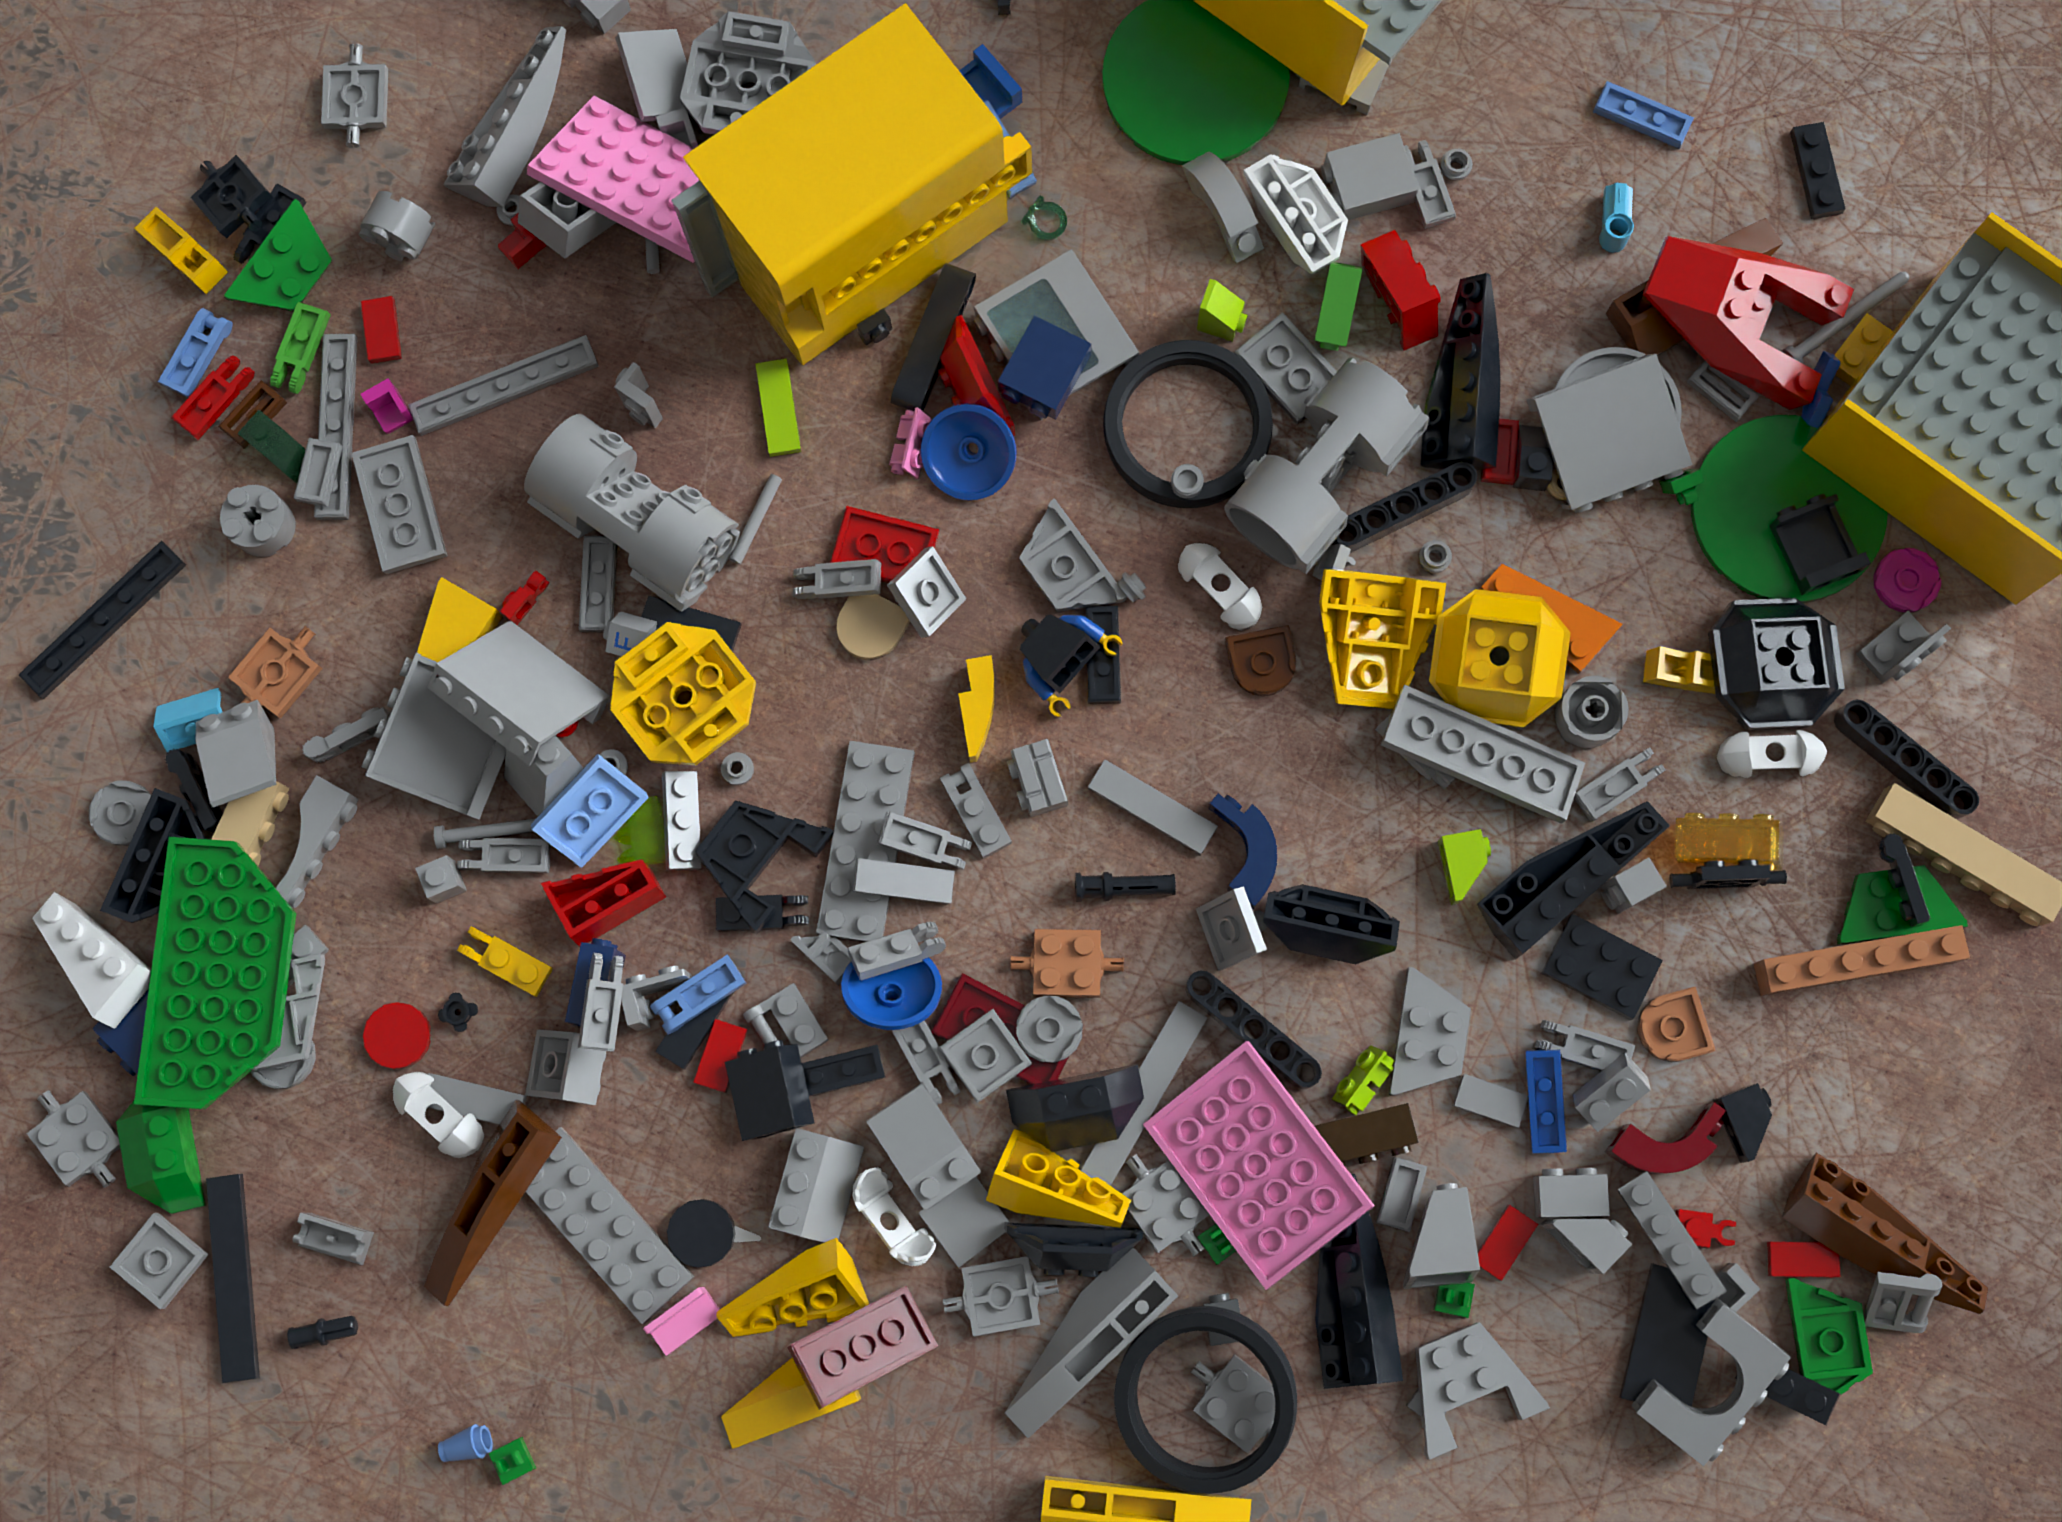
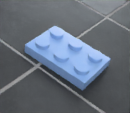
M597 754L531 824V829L582 868L648 799L647 792Z

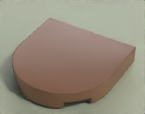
M1696 987L1659 996L1650 1001L1641 1011L1638 1019V1035L1644 1048L1654 1057L1663 1061L1677 1062L1716 1051Z

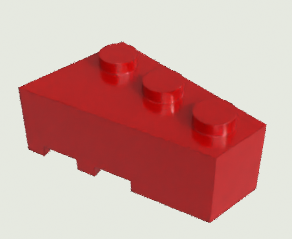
M1393 230L1360 244L1363 269L1378 299L1382 297L1392 312L1387 314L1390 324L1397 323L1401 330V340L1399 343L1403 351L1438 337V303L1441 302V297L1437 287L1434 284L1430 286L1423 265L1420 262L1416 263L1413 259L1412 250L1407 240H1401L1396 230Z
M643 859L602 868V871L586 875L580 873L572 875L568 879L541 883L569 937L579 947L581 942H591L592 938L600 937L666 898L655 875Z

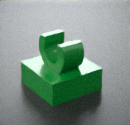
M1686 469L1680 476L1659 481L1663 493L1675 494L1679 505L1684 503L1689 505L1698 501V495L1693 486L1704 482L1701 471L1697 469Z
M1216 1223L1197 1236L1216 1265L1236 1252V1249Z
M1460 1283L1438 1286L1433 1310L1469 1318L1475 1284Z
M523 1437L489 1453L502 1485L536 1469Z

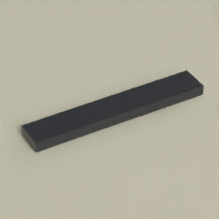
M161 540L32 661L19 676L40 698L45 699L177 575L186 564Z
M243 1174L206 1178L222 1383L260 1378Z

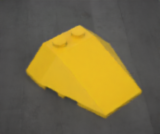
M1323 570L1319 604L1336 703L1394 709L1401 688L1404 685H1410L1415 671H1413L1421 653H1425L1429 635L1434 625H1437L1438 616L1442 614L1446 583L1348 570Z

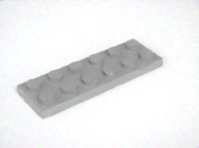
M1404 685L1400 690L1380 744L1383 747L1561 824L1567 820L1585 763L1407 685Z
M849 741L816 930L817 935L828 934L830 937L868 942L884 937L890 897L852 892L855 863L857 858L896 863L898 851L876 843L886 812L889 811L902 816L905 814L915 755L914 750Z
M559 1127L555 1132L562 1138L526 1190V1193L640 1323L645 1324L694 1278V1275L674 1256L671 1249L562 1127Z

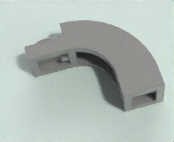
M1207 152L1182 165L1192 193L1204 201L1217 221L1232 260L1238 263L1263 250L1264 246L1255 226L1258 224L1255 214L1239 183L1223 161L1215 154Z

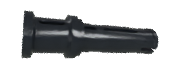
M1080 872L1075 873L1076 902H1081L1082 899L1103 898L1104 901H1109L1113 899V896L1176 894L1175 874L1112 876V873L1103 872L1102 875L1082 876Z

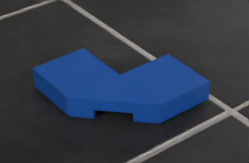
M1826 351L1822 352L1814 368L1822 376L1813 400L1810 404L1803 406L1801 415L1808 425L1815 428L1821 427L1833 403V398L1827 391L1841 364V361L1834 354Z

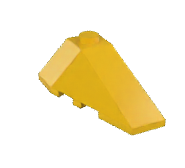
M1014 1129L994 1172L986 1197V1201L1016 1213L1121 1228L1131 1202L1129 1198L1099 1177L1091 1178L1078 1169L1080 1164L1073 1159L1066 1161L1055 1152L1049 1151L1028 1134Z
M834 1238L805 1250L718 1310L716 1317L732 1337L774 1331L776 1325L795 1323L796 1327L807 1326L808 1320L827 1318L828 1323L835 1322L869 1305L852 1257L839 1240Z
M791 1358L725 1412L721 1418L731 1447L734 1449L858 1402L861 1397L859 1391L856 1390L819 1410L793 1358Z

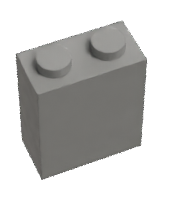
M1400 133L1327 152L1324 165H1321L1323 180L1325 184L1330 183L1331 195L1348 220L1414 203L1418 192Z

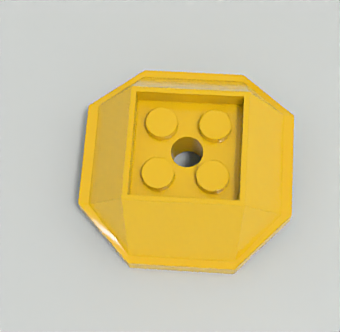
M1475 589L1438 616L1429 682L1444 702L1494 724L1524 728L1562 699L1571 632L1542 597ZM1502 648L1509 653V660L1506 664L1497 666L1490 661V654L1494 649Z
M667 622L615 661L610 710L652 763L696 766L749 725L756 681L716 630ZM681 692H692L690 702L683 705L677 703V697Z

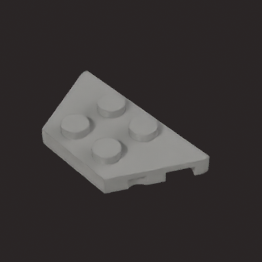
M1056 499L1051 500L1041 522L1036 526L1030 542L1025 546L1020 555L1019 561L1055 611L1062 612L1090 606L1120 603L1127 600L1126 594Z
M1413 967L1407 968L1394 1056L1395 1062L1393 1063L1394 1069L1389 1095L1392 1096L1462 1075L1471 1008Z

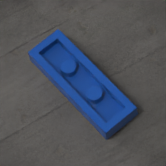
M1560 1049L1526 1051L1532 1153L1567 1152Z

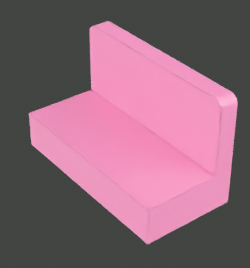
M699 1287L645 1326L643 1330L646 1334L653 1336L663 1353L668 1356L718 1319L716 1312L720 1309L705 1287Z

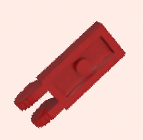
M234 355L228 357L216 371L213 370L173 414L171 419L199 440L240 394L239 391L245 389L254 379L255 371L250 367H245L230 383L227 382L225 379L230 378L241 362Z

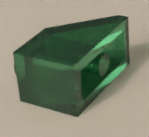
M258 410L238 434L269 462L297 483L306 449L262 411Z

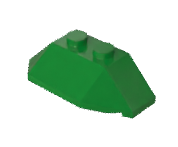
M133 1100L116 1122L127 1188L171 1214L206 1206L189 1108L135 1105Z

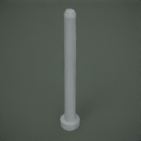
M1899 272L1846 310L1844 318L1828 323L1795 348L1788 346L1782 352L1803 363L1804 356L1906 284L1910 278L1907 272Z
M535 819L445 830L443 825L434 826V841L436 848L442 849L447 847V843L460 840H474L534 832L531 829V824Z

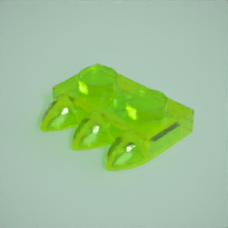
M651 796L625 822L628 823V826L619 830L614 836L616 841L625 845H632L631 848L622 852L617 858V861L621 864L643 859L647 865L665 862L664 825L660 799L658 796Z

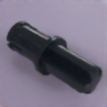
M355 1316L328 1321L321 1318L314 1324L289 1328L287 1333L288 1343L291 1349H298L299 1347L320 1343L322 1346L328 1345L331 1340L355 1336L358 1330V1323Z

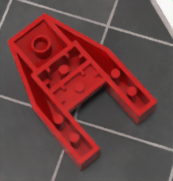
M1667 236L1664 239L1643 295L1712 368L1791 410L1812 402L1822 374L1760 340L1774 301H1779L1822 326L1844 318L1854 289L1829 274L1759 252Z

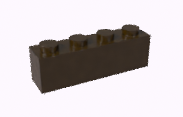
M1409 1103L1314 1126L1345 1167V1161L1358 1158L1359 1164L1379 1160V1152L1391 1150L1392 1156L1412 1152L1410 1145L1419 1143Z

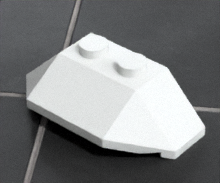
M1270 154L1244 169V175L1259 212L1294 263L1310 274H1314L1339 259L1348 219L1313 168L1293 161L1279 159L1278 156Z

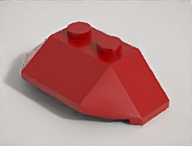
M959 315L955 318L940 356L942 369L938 370L940 379L944 387L950 386L955 395L951 398L953 406L958 404H976L986 407L998 414L1006 422L1013 436H1015V425L963 316Z

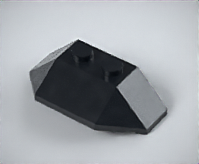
M154 788L100 911L130 923L159 914L169 837L205 839L187 800Z
M1304 884L1285 888L1279 892H1269L1263 918L1266 926L1289 950L1355 965L1395 951L1400 924L1399 920L1390 917L1382 908L1368 898Z
M1138 1064L1006 1089L1012 1123L1051 1152L1117 1140L1144 1099Z
M1005 1222L1004 1225L1008 1235L1039 1269H1044V1274L1064 1275L1065 1270H1078V1276L1098 1277L1099 1271H1108L1143 1239V1231L1140 1228Z

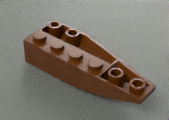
M1764 218L1713 244L1772 256L1783 245V241L1769 221ZM1647 280L1613 300L1606 312V316L1629 349L1646 355L1657 354L1658 356L1685 339L1643 295Z
M515 1100L479 1154L459 1204L434 1256L424 1287L444 1306L448 1307L562 1138L520 1100Z
M1817 1152L1813 1155L1787 1198L1782 1216L1783 1219L1838 1255L1875 1275L1881 1272L1921 1278L1925 1274H1933L1942 1281L1940 1293L1933 1298L1934 1300L1978 1314L1985 1310L1988 1287L1864 1181L1855 1178L1841 1169L1835 1162L1827 1160Z

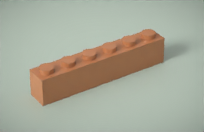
M1963 925L1763 959L1754 963L1760 995L1765 996L1957 963L1969 959L1970 955Z

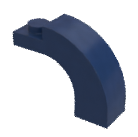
M1218 793L1210 802L1208 809L1241 836L1246 848L1245 865L1229 884L1227 891L1244 887L1253 911L1266 894L1275 875L1278 857L1276 839L1269 822L1256 806L1252 804L1243 813L1240 811L1242 806L1229 795L1222 797Z

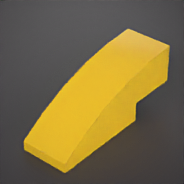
M155 207L134 228L205 294L228 273L210 253L158 207Z
M1662 646L1646 651L1643 682L1715 694L1711 656L1709 653L1700 651L1688 653Z
M992 655L966 659L971 691L958 693L970 763L977 762L991 725L995 695Z

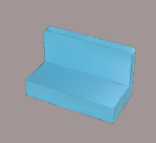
M219 688L156 707L153 727L166 752L196 744V722L207 715L223 712L220 707L221 692Z

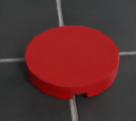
M400 1002L385 1004L374 1011L367 1020L363 1033L364 1046L371 1059L383 1067L393 1069L411 1067L420 1061L428 1051L431 1042V1027L424 1013L413 1005Z

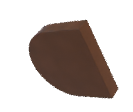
M1289 625L1225 637L1232 675L1243 690L1257 696H1270L1282 691L1291 682L1296 669V655Z

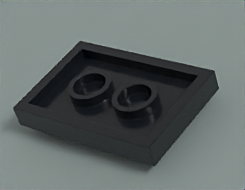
M1571 914L1541 974L1627 1019L1633 1020L1663 960Z

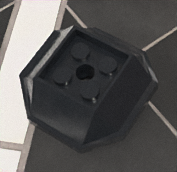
M1796 598L1734 600L1727 605L1723 614L1708 632L1716 698L1738 719L1737 722L1745 731L1808 728L1819 719L1845 689L1836 625ZM1775 654L1781 657L1783 665L1777 662Z

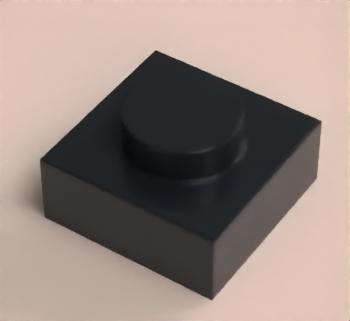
M884 308L857 324L859 336L864 344L878 343L884 340L889 335V331L892 330L891 319Z

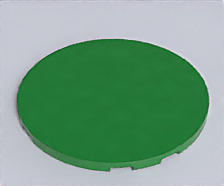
M1147 0L1137 6L1122 20L1112 35L1106 49L1102 71L1103 91L1108 110L1119 130H1122L1134 142V145L1145 153L1159 160L1177 165H1184L1207 152L1215 154L1222 161H1230L1250 151L1255 144L1270 133L1277 123L1285 106L1290 78L1288 67L1193 0Z
M1773 415L1754 419L1725 435L1712 448L1699 468L1704 482L1694 486L1699 500L1691 503V518L1702 552L1716 571L1738 586V589L1760 599L1796 598L1802 603H1808L1840 592L1857 580L1868 567L1858 574L1801 595L1769 527L1778 517L1776 513L1792 505H1795L1796 509L1807 505V500L1823 493L1826 498L1837 494L1839 501L1835 504L1836 509L1858 555L1866 552L1872 563L1880 550L1885 536L1888 512L1802 451L1818 428L1808 425L1798 415Z

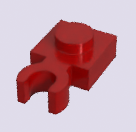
M535 570L523 588L520 586L516 592L512 591L506 596L500 612L508 621L511 620L518 625L537 602L535 600L536 597L548 587L550 582Z
M1676 1209L1677 1217L1697 1247L1710 1248L1711 1238L1722 1246L1735 1245V1240H1727L1723 1237L1722 1230L1726 1226L1736 1227V1222L1720 1220L1713 1224V1213Z

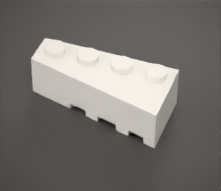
M54 892L32 919L91 1016L115 1029L148 990L151 968L77 904Z

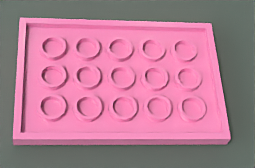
M593 96L528 164L527 175L688 261L695 262L671 201L699 181L683 160V156L693 150L692 147L666 133H662L659 129L645 122H641L640 119L608 102Z
M1249 1041L1244 1042L1143 1124L1265 1290L1276 1284L1375 1206Z

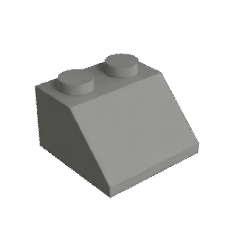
M537 1029L525 1096L596 1105L597 1096L601 1088L600 1078L603 1062L606 1058V1051L578 1048L580 1033Z
M1548 1219L1541 1223L1592 1274H1604L1632 1245L1625 1238L1628 1232L1615 1220L1609 1222L1607 1219Z

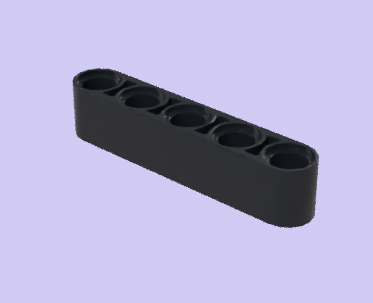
M948 263L943 266L895 383L890 400L891 404L911 411H915L916 407L924 411L939 375L938 370L941 369L940 356L955 318L963 315L975 285L976 273Z
M1467 462L1455 463L1348 515L1347 526L1343 530L1351 532L1354 540L1344 542L1337 537L1331 545L1342 544L1350 548V553L1465 498L1470 494L1477 481L1476 469ZM1453 476H1464L1468 481V485L1459 486L1454 482ZM1434 489L1438 492L1440 498L1431 500L1426 497L1424 490ZM1397 503H1405L1410 507L1411 512L1402 514L1398 512L1395 505ZM1372 516L1377 517L1382 521L1383 526L1373 528L1367 523L1366 519Z
M1856 699L1850 701L1836 712L1834 716L1836 728L1926 802L1955 819L1962 818L1977 809L1979 796L1973 787L1870 704ZM1848 710L1857 713L1859 724H1854L1849 720ZM1875 731L1883 734L1886 740L1885 745H1880L1875 741ZM1901 752L1910 756L1912 761L1911 767L1902 763L1900 758ZM1927 774H1932L1937 778V788L1929 785ZM1954 795H1958L1963 799L1964 809L1956 807L1953 801Z
M1200 970L1194 972L1189 977L1186 983V993L1190 1000L1242 1043L1249 1041L1261 1058L1299 1089H1308L1319 1082L1322 1076V1069L1317 1060L1214 975ZM1199 978L1207 980L1210 984V992L1204 996L1197 995L1192 989L1193 981ZM1222 1000L1232 1001L1236 1006L1235 1015L1231 1017L1222 1016L1218 1010L1219 1002ZM1255 1021L1259 1023L1262 1028V1034L1259 1038L1251 1039L1245 1034L1244 1025L1247 1022ZM1273 1043H1282L1287 1047L1288 1056L1285 1060L1280 1061L1272 1057L1270 1047ZM1307 1064L1312 1067L1314 1071L1312 1081L1303 1082L1297 1077L1296 1072L1299 1065Z

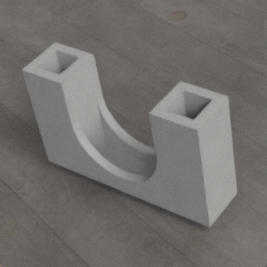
M1718 1298L1698 1321L1696 1326L1729 1352L1735 1361L1737 1380L1730 1396L1717 1406L1695 1408L1680 1401L1657 1381L1652 1379L1631 1405L1637 1414L1702 1466L1708 1460L1714 1461L1721 1454L1724 1448L1722 1443L1730 1433L1734 1435L1742 1428L1746 1420L1745 1414L1752 1406L1755 1408L1763 1402L1767 1395L1766 1388L1774 1379L1779 1380L1789 1368L1787 1362L1791 1358L1784 1350Z

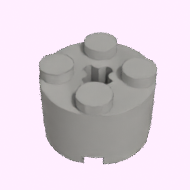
M379 191L360 225L361 230L358 235L371 244L377 243L386 248L385 253L397 261H402L404 257L413 260L418 258L435 226V222H429L431 216L415 203L403 197L398 202L390 199L392 193Z
M247 485L232 489L228 493L220 511V524L223 533L240 549L252 556L269 557L276 554V551L291 542L295 533L296 521L291 509L274 491L265 486Z
M1587 676L1579 679L1563 693L1562 699L1557 702L1555 708V722L1561 737L1566 742L1583 748H1595L1604 745L1622 729L1627 721L1628 701L1623 691L1619 690L1608 678ZM1588 707H1591V712L1597 713L1594 718L1591 717L1590 713L1586 712Z

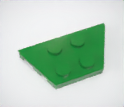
M294 199L224 294L225 299L253 303L263 307H276L280 310L294 312L297 303H303L330 266L332 259L297 199Z
M1925 865L1913 866L1931 919L1923 925L1912 928L1909 920L1904 921L1901 916L1899 902L1902 900L1898 888L1893 889L1889 881L1888 870L1861 873L1855 875L1851 888L1852 896L1845 909V920L1841 933L1837 937V945L1884 939L1963 925V928L1968 927V922Z
M1785 1278L1800 1375L1842 1395L1853 1384L1861 1382L1873 1374L1862 1303L1836 1295L1825 1289L1814 1287L1795 1278Z

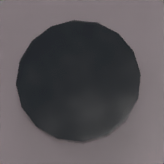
M707 1199L689 1201L679 1207L670 1218L667 1229L668 1245L674 1256L685 1265L697 1268L712 1266L724 1259L732 1249L736 1235L734 1221L727 1210L718 1202Z

